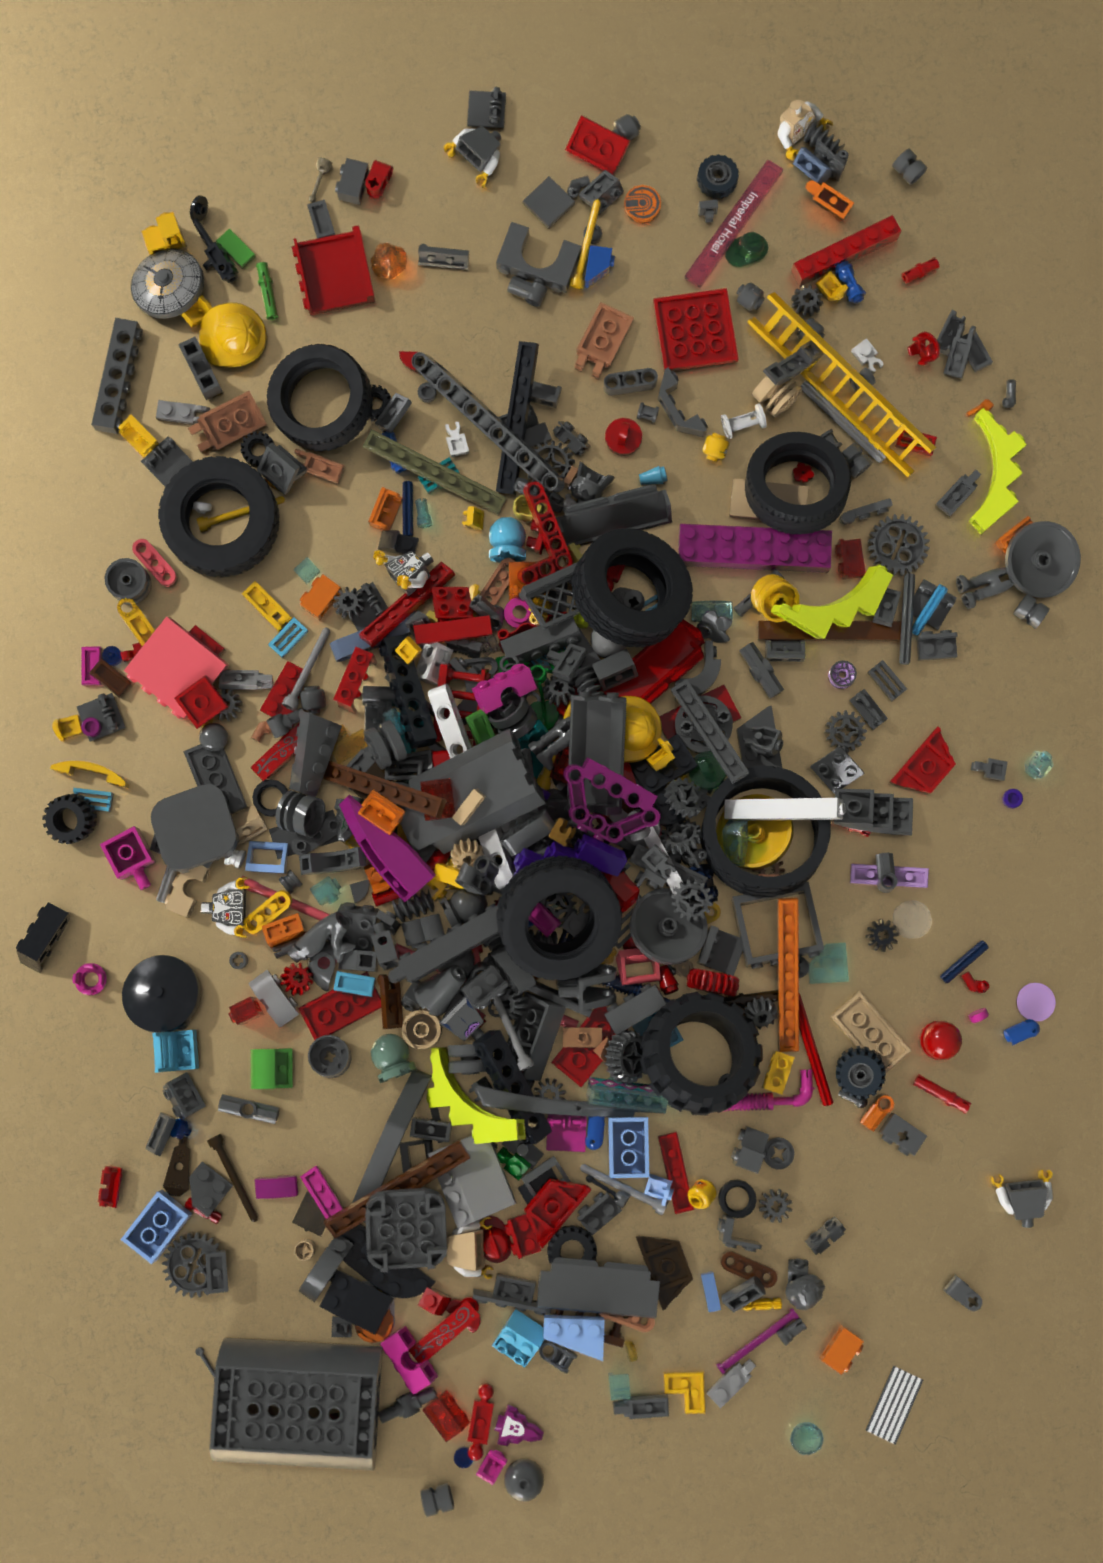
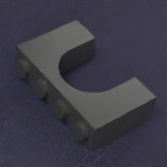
M511 222L496 261L497 269L503 274L508 275L510 273L525 281L530 280L550 287L555 292L566 293L580 258L581 245L564 240L558 257L552 265L546 268H534L527 264L522 256L529 237V227Z

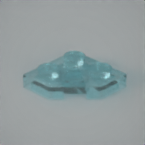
M846 943L824 945V951L820 953V956H815L809 963V984L849 981Z

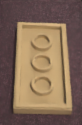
M733 479L729 517L760 520L752 512L747 502L745 480ZM766 482L769 490L779 499L791 504L807 505L808 486Z
M861 991L830 1016L855 1046H861L862 1049L865 1046L869 1047L870 1051L875 1050L876 1054L881 1056L882 1062L885 1065V1074L912 1051Z

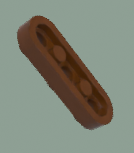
M727 1251L721 1256L720 1262L722 1267L732 1274L746 1280L757 1276L765 1288L773 1287L777 1282L776 1272L766 1265L733 1251ZM730 1257L734 1259L731 1265L727 1264V1259ZM748 1265L752 1266V1271L746 1272L745 1267ZM764 1274H770V1279L764 1280Z

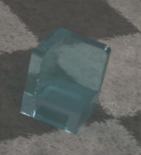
M608 1373L611 1400L631 1399L629 1375H613Z

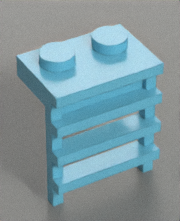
M196 1030L152 1033L155 1073L199 1069Z

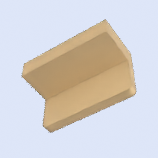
M254 804L232 816L237 834L239 835L237 846L268 830Z

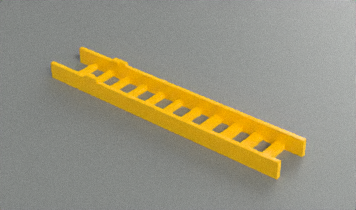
M775 292L769 294L767 298L778 308L777 312L765 326L755 317L749 319L747 323L784 359L797 352L802 345L812 340L833 362L819 378L810 371L819 359L800 374L907 477L913 474L914 470L903 459L918 443L928 453L935 450L936 446ZM786 315L792 322L777 339L771 331L781 318ZM799 328L805 336L791 352L784 344L795 330ZM838 365L847 375L831 391L823 382ZM851 378L860 388L845 404L836 395ZM865 391L874 401L858 417L850 407ZM878 404L887 414L872 430L863 420ZM891 418L894 421L893 423L900 428L885 443L876 433ZM905 430L914 438V441L899 456L890 446Z

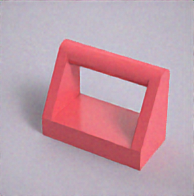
M638 948L619 950L616 962L622 986L661 980L659 963L646 957ZM651 962L654 974L626 977L625 965Z

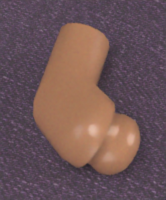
M266 721L258 724L251 736L253 740L260 742L263 734L271 733Z

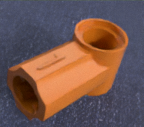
M878 1094L873 1104L860 1119V1122L874 1132L888 1112L893 1110V1099L887 1094ZM883 1098H887L889 1101L886 1108H881L879 1105L880 1100Z

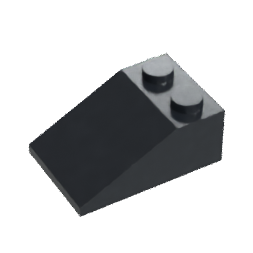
M338 1270L319 1307L376 1335L394 1298Z

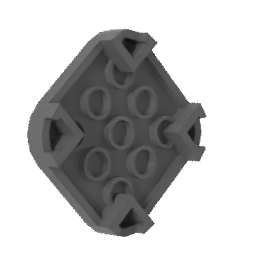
M210 784L200 785L164 798L153 807L151 823L164 863L173 871L188 873L190 869L224 857L227 859L232 856L233 851L236 849L239 835L237 834L228 806V799L218 787Z
M429 1188L384 1190L370 1197L365 1209L368 1260L374 1267L380 1269V1272H388V1269L428 1267V1270L442 1262L447 1254L446 1209L444 1200L439 1192Z

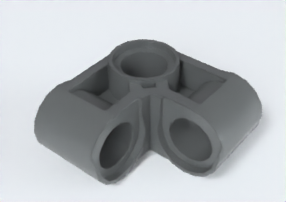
M479 856L475 860L473 867L463 863L455 882L470 893L487 895L499 872V867L487 856Z

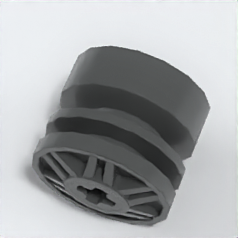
M292 790L287 791L278 803L275 817L276 824L282 830L292 833L296 832L306 837H313L323 825L326 812L325 803L322 799L314 796H306Z
M324 1035L317 1038L311 1044L308 1051V1062L311 1068L319 1075L326 1078H336L344 1074L350 1067L352 1060L351 1051L348 1045L339 1037ZM330 1052L331 1054L336 1055V1057L333 1058V1062L326 1060V1058L328 1057V1053Z

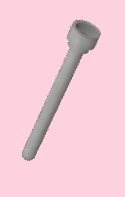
M325 627L322 630L291 694L284 698L282 705L287 709L296 710L299 704L298 696L330 633L329 628Z
M495 996L492 1000L518 1055L517 1060L519 1063L517 1065L520 1071L526 1070L535 1064L532 1057L525 1054L500 997Z
M585 1164L580 1166L582 1172L620 1191L627 1192L630 1196L652 1206L655 1213L663 1215L669 1201H666L665 1206L661 1205L662 1198L654 1199L614 1178H609L608 1175Z

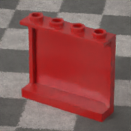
M359 225L353 226L352 232L303 242H297V239H294L295 246L291 247L293 256L298 258V263L295 266L297 275L301 274L302 278L299 281L301 292H305L306 298L302 299L305 310L308 309L310 315L375 302Z

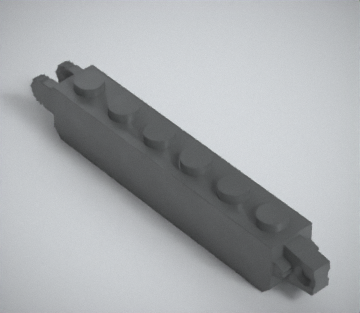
M495 904L488 906L483 914L479 915L476 913L468 918L467 923L463 925L458 923L451 928V932L447 934L443 932L434 937L435 941L430 944L425 942L419 945L414 953L410 954V952H407L400 956L398 966L388 974L389 981L395 984L406 978L407 982L414 983L500 934L496 919L498 906Z

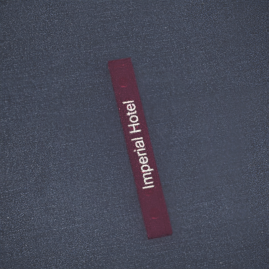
M770 160L766 161L685 275L686 280L699 288L703 285L780 177L783 168Z

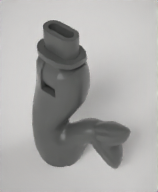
M335 912L315 924L292 945V948L287 953L296 963L302 959L307 960V958L315 956L322 950L329 934H331L333 952L337 963H340L343 960L344 954L354 950L356 945L342 942L343 936L349 929V923L344 915L340 912Z

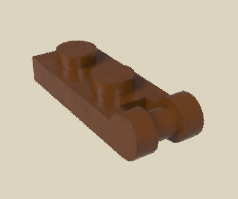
M380 974L377 982L380 986L383 1029L402 1028L400 982L392 984L386 974Z

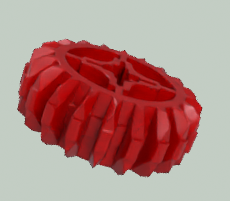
M693 968L690 969L687 976V986L710 993L735 996L739 990V979L732 975Z

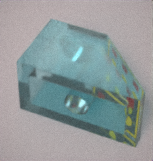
M728 820L722 829L724 854L736 866H744L749 839L748 823L742 820Z

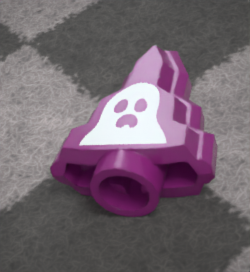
M509 1404L504 1416L499 1414L495 1431L499 1432L497 1444L508 1446L510 1443L519 1444L523 1440L529 1442L542 1440L544 1434L536 1424L528 1422L526 1415L519 1413L518 1408Z

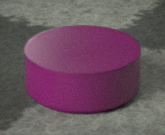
M89 717L82 722L81 729L85 735L96 737L100 734L102 725L96 718Z

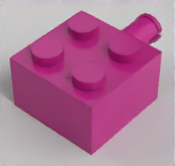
M133 826L100 844L117 879L123 880L129 876H134L140 890L151 886L144 869L154 864L156 860L139 828Z

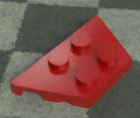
M938 726L890 780L891 784L930 794L956 765Z
M549 1179L525 1207V1213L540 1247L544 1248L592 1189L588 1185Z

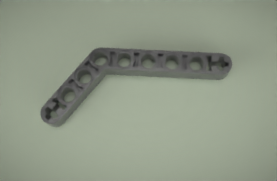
M418 1069L412 1070L388 1118L352 1203L382 1186L405 1131L431 1080V1075Z

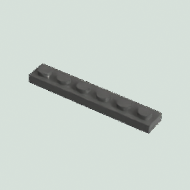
M686 679L671 688L672 694L731 783L734 784L749 775L748 769L689 681Z

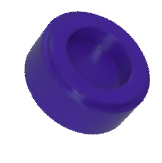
M1009 789L1003 794L1002 800L1006 807L1013 809L1022 804L1023 795L1017 789Z

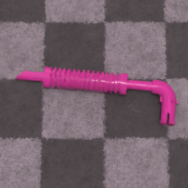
M800 1070L801 1088H799L800 1094L793 1095L792 1097H773L772 1092L762 1093V1095L761 1093H758V1095L757 1093H754V1095L753 1093L750 1095L747 1093L748 1095L727 1110L730 1111L731 1109L734 1111L735 1109L738 1111L739 1109V1111H742L743 1109V1111H746L747 1109V1111H750L751 1109L753 1111L755 1109L756 1111L758 1108L759 1110H762V1108L763 1110H773L774 1105H793V1107L805 1105L809 1102L813 1090H815V1087H813V1070H807V1077L806 1070Z

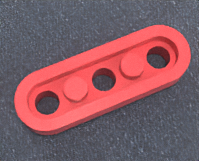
M138 539L133 543V553L158 582L166 587L172 586L177 580L176 572L156 549L145 539ZM146 547V551L141 553L140 549ZM158 561L157 566H152V563ZM166 575L171 576L169 580L164 579Z

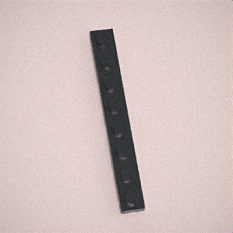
M519 341L506 425L524 441L539 344ZM503 451L496 492L516 495V491L513 489L519 477L520 466Z

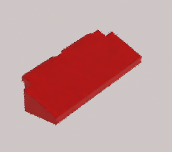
M683 619L666 639L655 645L646 646L632 658L639 675L638 677L603 691L604 695L613 692L619 693V697L636 696L648 701L650 704L653 703L669 688L671 682L678 681L704 658V653L700 647L705 643L701 631Z

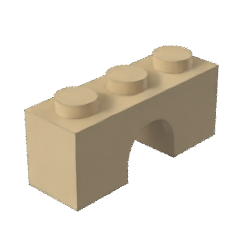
M201 865L190 869L188 873H180L179 876H176L172 884L174 886L173 891L165 899V909L190 918L197 900L188 896L186 891L187 885L193 880L205 883L213 865L210 868Z

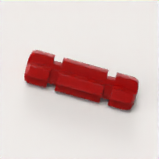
M191 1198L185 1203V1208L190 1211L194 1210V1213L207 1220L210 1219L215 1224H218L222 1218V1214L217 1211L212 1212L207 1218L192 1206Z

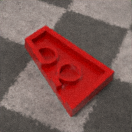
M287 661L260 711L270 717L281 713L282 715L292 713L293 711L284 707L282 702L288 694H291L303 669Z

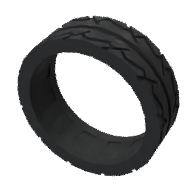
M774 766L747 768L749 775L734 784L727 778L718 786L719 788L715 790L710 798L701 827L703 835L701 845L702 849L707 852L706 861L713 873L727 886L739 893L752 897L773 898L798 889L814 875L827 852L831 836V821L810 820L814 832L812 854L802 866L794 871L780 876L764 877L753 875L740 869L724 854L717 839L716 817L725 805V800H730L741 792L761 788L777 790L791 798H822L814 786L791 770Z

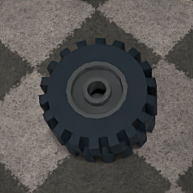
M856 1046V1049L851 1047L848 1049V1052L844 1051L842 1053V1057L838 1059L836 1065V1079L844 1093L847 1092L850 1097L854 1095L856 1099H861L862 1096L868 1099L869 1095L875 1096L877 1090L880 1091L882 1089L886 1076L885 1065L882 1062L881 1056L877 1055L875 1050L870 1051L869 1047L866 1046L864 1049L861 1046Z

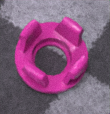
M520 597L510 600L504 609V617L507 624L514 628H518L523 623H531L529 617L532 611L528 610V604L526 601H522ZM518 605L524 606L527 610L526 616L522 619H518L513 615V609Z
M87 963L82 965L73 974L72 981L82 994L95 995L104 989L107 975L105 970L98 964ZM90 972L98 975L99 980L95 986H88L85 983V976Z

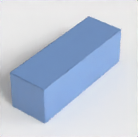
M713 1271L702 1273L701 1279L708 1311H719L721 1306Z

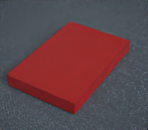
M581 115L565 150L615 176L631 141Z

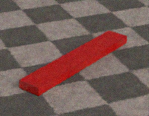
M440 562L429 572L430 578L422 588L416 589L410 596L406 593L402 595L359 633L360 638L373 648L432 596L431 587H442L454 577V571L443 562Z

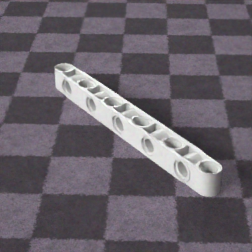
M448 684L429 690V700L451 759L459 755L457 753L458 745L463 747V752L472 747ZM446 708H448L450 711L449 718H445L444 716V710ZM500 827L478 838L484 855L499 867V872L494 882L498 889H503L516 871L510 854L499 841L503 835ZM497 855H500L503 859L501 865L496 862Z

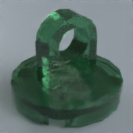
M711 751L701 752L694 757L698 767L689 772V776L696 786L710 790L717 788L724 782L727 775Z

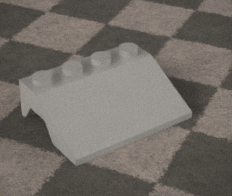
M472 1135L460 1140L471 1158L438 1177L457 1228L516 1204L493 1143L474 1144ZM448 1146L439 1148L429 1153L428 1156L431 1157Z

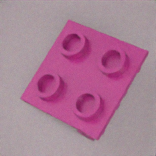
M548 1114L547 1121L552 1132L547 1135L546 1150L585 1152L587 1116Z

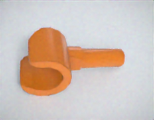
M985 399L979 406L966 413L970 416L982 408L990 411L994 404L989 399Z

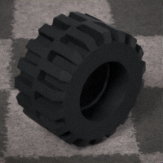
M67 794L57 797L47 804L49 807L44 809L46 815H43L42 820L46 821L43 824L44 828L47 827L48 829L46 833L53 835L51 839L54 841L59 839L58 843L72 844L87 838L88 834L94 831L92 827L96 826L97 822L94 819L97 818V814H93L95 808L89 805L91 803L89 799L84 800L85 797L82 795ZM66 808L72 810L77 817L75 829H70L63 821V812Z
M574 1225L562 1227L550 1239L548 1244V1260L550 1264L553 1263L555 1258H562L560 1253L561 1247L569 1240H576L582 1244L584 1248L582 1260L596 1261L597 1247L595 1240L582 1227H575Z

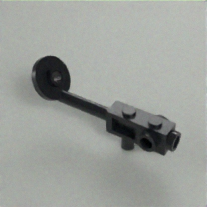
M199 195L191 203L190 217L196 230L208 247L204 252L209 259L203 264V267L209 270L214 266L222 280L228 283L234 282L239 273L234 262L230 260L227 251L220 243H213L200 222L206 216L208 200L206 197Z

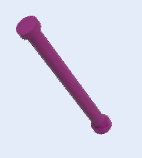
M791 1308L787 1315L723 1363L716 1364L720 1372L724 1375L728 1368L792 1320L799 1319L794 1309Z

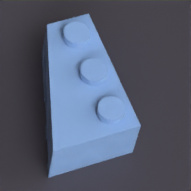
M544 1315L543 1339L603 1361L605 1320L603 1317Z

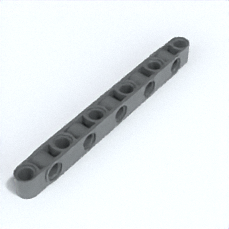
M422 352L413 355L411 361L413 367L531 478L541 483L548 491L557 493L563 490L565 485L564 479L552 466L448 370L429 355ZM425 358V363L421 366V361ZM450 382L451 387L447 390L446 386ZM474 406H476L477 411L476 413L472 414V409ZM503 430L502 437L498 438L499 431ZM529 454V461L525 463L524 458ZM555 478L556 485L552 488L551 481Z

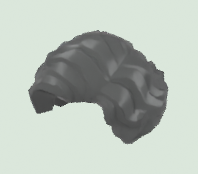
M813 1274L799 1277L787 1284L785 1290L786 1299L799 1310L811 1309L822 1299L825 1285L821 1279Z

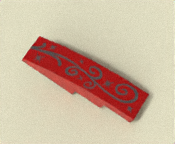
M300 722L251 766V769L262 781L267 780L295 755L294 749L297 746L298 735H296L297 727H299Z
M467 1299L409 1349L410 1354L418 1363L429 1360L480 1316V1313Z

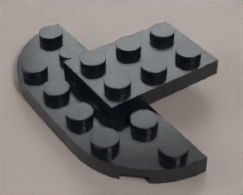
M678 734L666 740L673 747L674 750L671 752L675 758L663 769L655 771L646 759L630 763L636 784L658 796L652 807L659 811L660 825L672 826L674 823L686 821V818H682L681 813L676 815V810H670L671 805L665 803L668 799L664 797L666 786L672 780L676 781L679 777H683L698 767V764ZM658 745L654 753L661 749L660 745ZM632 793L628 797L629 803H634L637 800L636 793Z
M362 1224L341 1235L353 1244L343 1261L389 1296L396 1298L416 1297L423 1294L427 1287L431 1288L436 1282L419 1268L388 1269V1272H380V1269L374 1267L368 1260L366 1227Z

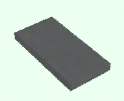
M200 744L183 751L197 786L210 784L218 787L228 799L227 802L231 814L248 808L224 748L216 752L206 751Z

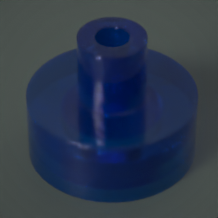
M108 646L103 650L102 658L109 665L116 666L122 661L121 651L115 646Z
M177 1118L170 1133L171 1137L182 1139L184 1136H189L191 1129L188 1128V1122Z

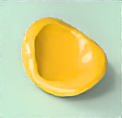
M234 302L219 304L208 310L201 321L199 344L206 359L215 366L239 367L247 365L256 360L266 346L267 332L261 317L252 308L244 304Z
M622 696L627 698L624 762H639L652 755L659 745L657 739L661 738L662 735L661 720L656 709L648 701L636 696Z

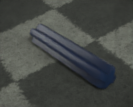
M404 481L402 483L403 535L413 536V483L411 481Z
M980 941L941 974L940 978L943 982L949 983L982 955L989 946L985 941Z

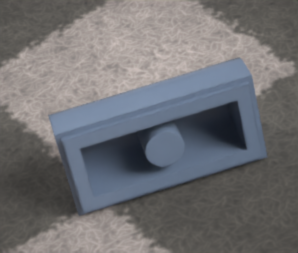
M805 147L800 148L793 164L818 184L825 183L831 176L832 169Z

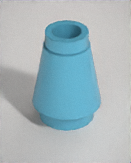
M657 466L639 474L641 485L663 484V482L668 481L664 466Z

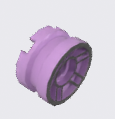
M843 660L836 662L828 673L831 685L841 689L851 686L857 675L854 665ZM845 672V678H841L839 673Z

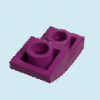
M297 1176L256 1178V1199L298 1196Z

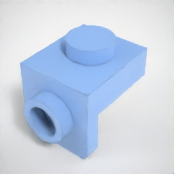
M650 1174L644 1194L658 1199L662 1198L661 1205L665 1206L667 1200L671 1201L674 1189H671L672 1181Z

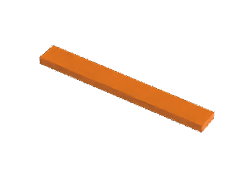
M778 898L779 1052L799 1051L798 898Z

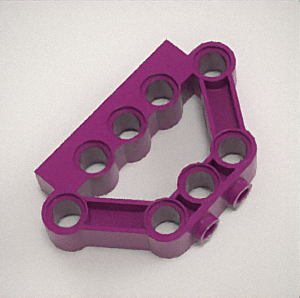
M588 757L582 767L571 764L565 768L564 778L568 782L571 805L569 816L578 824L576 828L587 833L589 830L595 833L593 837L601 842L607 840L612 843H618L625 836L647 826L653 827L659 823L660 813L652 807L658 796L647 791L642 786L629 781L626 777L613 772L608 767ZM572 770L579 771V777L575 780L570 778ZM602 774L603 782L595 784V776ZM584 778L589 779L590 784L595 788H605L607 793L613 798H623L624 803L629 807H639L641 810L615 823H606L605 818L600 814H590L587 809ZM618 783L620 785V791L616 794H613L611 792V787L614 784ZM636 793L637 800L634 803H629V795ZM577 809L584 810V816L582 818L575 817V811ZM648 811L653 812V818L650 821L645 820V814ZM595 818H600L601 825L593 828L592 821ZM616 827L618 834L615 837H610L609 830Z

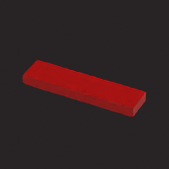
M490 615L413 625L417 645L492 635Z
M673 1132L660 1135L658 1140L668 1180L672 1181L671 1189H674L672 1195L674 1212L678 1214L692 1211L694 1207L688 1199L690 1188L678 1134Z

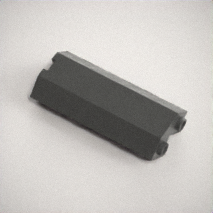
M579 691V695H571L569 765L576 764L582 767L588 757L623 776L627 698L619 697V693L613 692L607 693V695H592L589 691ZM572 770L570 772V778L572 780H575L579 777L578 770ZM602 774L595 776V784L603 782ZM584 778L586 805L589 813L603 815L622 814V798H613L607 793L605 788H595L590 784L589 779ZM618 783L614 784L611 787V792L613 794H616L620 791V785ZM569 790L567 792V811L571 807ZM577 809L575 813L584 814V810Z

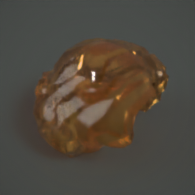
M382 243L376 246L374 255L371 258V268L376 276L384 279H393L399 276L406 268L408 257L402 247L394 246L390 243Z

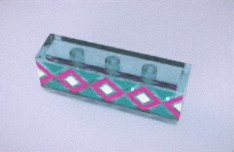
M589 1077L586 1092L588 1104L666 1113L668 1100L662 1095L658 1097L649 1086L650 1084L635 1082L625 1084L611 1079Z

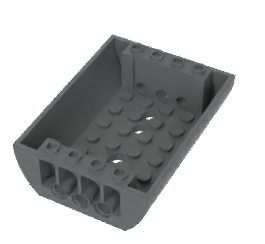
M224 1338L215 1366L209 1449L212 1461L375 1470L382 1346ZM250 1404L258 1405L259 1412L257 1414L249 1412L248 1407ZM270 1405L278 1406V1415L274 1416L269 1413ZM311 1407L319 1409L320 1415L317 1418L309 1415ZM332 1408L338 1409L340 1417L332 1419L329 1415V1410Z

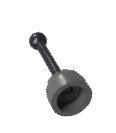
M587 1175V1182H592L613 1195L614 1202L622 1209L630 1198V1194L625 1191L614 1192L596 1181L592 1176Z

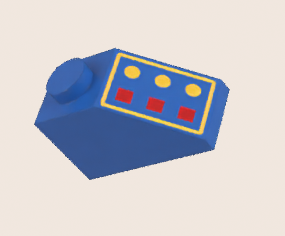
M590 245L585 288H589L609 273L610 266L614 267L615 255H612V248Z

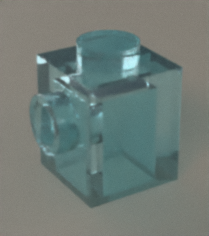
M328 876L311 887L310 891L319 905L323 906L327 902L332 904L339 899L338 895L341 894L339 891L341 885L336 878L332 879Z

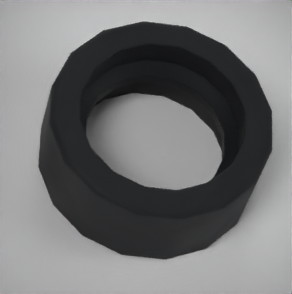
M269 779L262 781L256 786L252 798L253 804L259 812L265 816L274 817L276 816V809H267L262 805L260 800L261 793L268 787H275L281 791L283 796L288 789L281 782Z
M730 1180L725 1183L720 1189L718 1196L719 1205L722 1210L733 1218L748 1216L754 1210L757 1202L756 1193L753 1188L742 1180ZM734 1187L743 1188L749 1196L748 1205L739 1211L732 1210L726 1203V1195Z

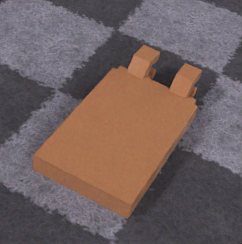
M600 302L577 347L576 352H578L577 355L579 357L575 363V369L582 372L586 361L589 360L596 364L592 371V377L599 379L603 369L611 366L634 321V317Z
M247 391L200 415L199 419H197L199 423L189 427L188 430L191 435L203 430L208 440L197 445L199 451L202 452L210 447L213 450H219L267 424L250 391Z

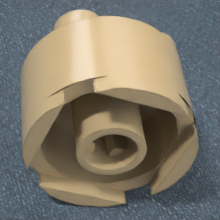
M417 1010L410 1013L404 1019L402 1025V1036L405 1042L416 1049H428L434 1046L442 1034V1025L439 1023V1018L430 1015V1011ZM419 1025L427 1027L425 1035L423 1033L418 1034Z

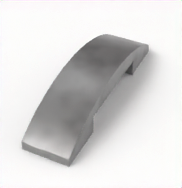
M811 340L802 345L797 352L779 363H773L765 368L763 372L775 385H780L803 372L822 357L824 353Z

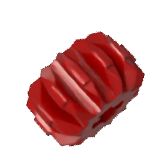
M294 963L290 964V968L285 967L283 969L284 973L280 975V978L284 980L280 983L281 986H287L284 991L288 992L291 990L292 996L296 993L301 996L304 994V991L308 992L310 990L309 985L313 984V981L309 979L313 976V973L306 972L309 967L306 966L302 969V963H299L297 967ZM294 977L299 978L300 981H299V982H298L297 980L294 981L293 978H294Z

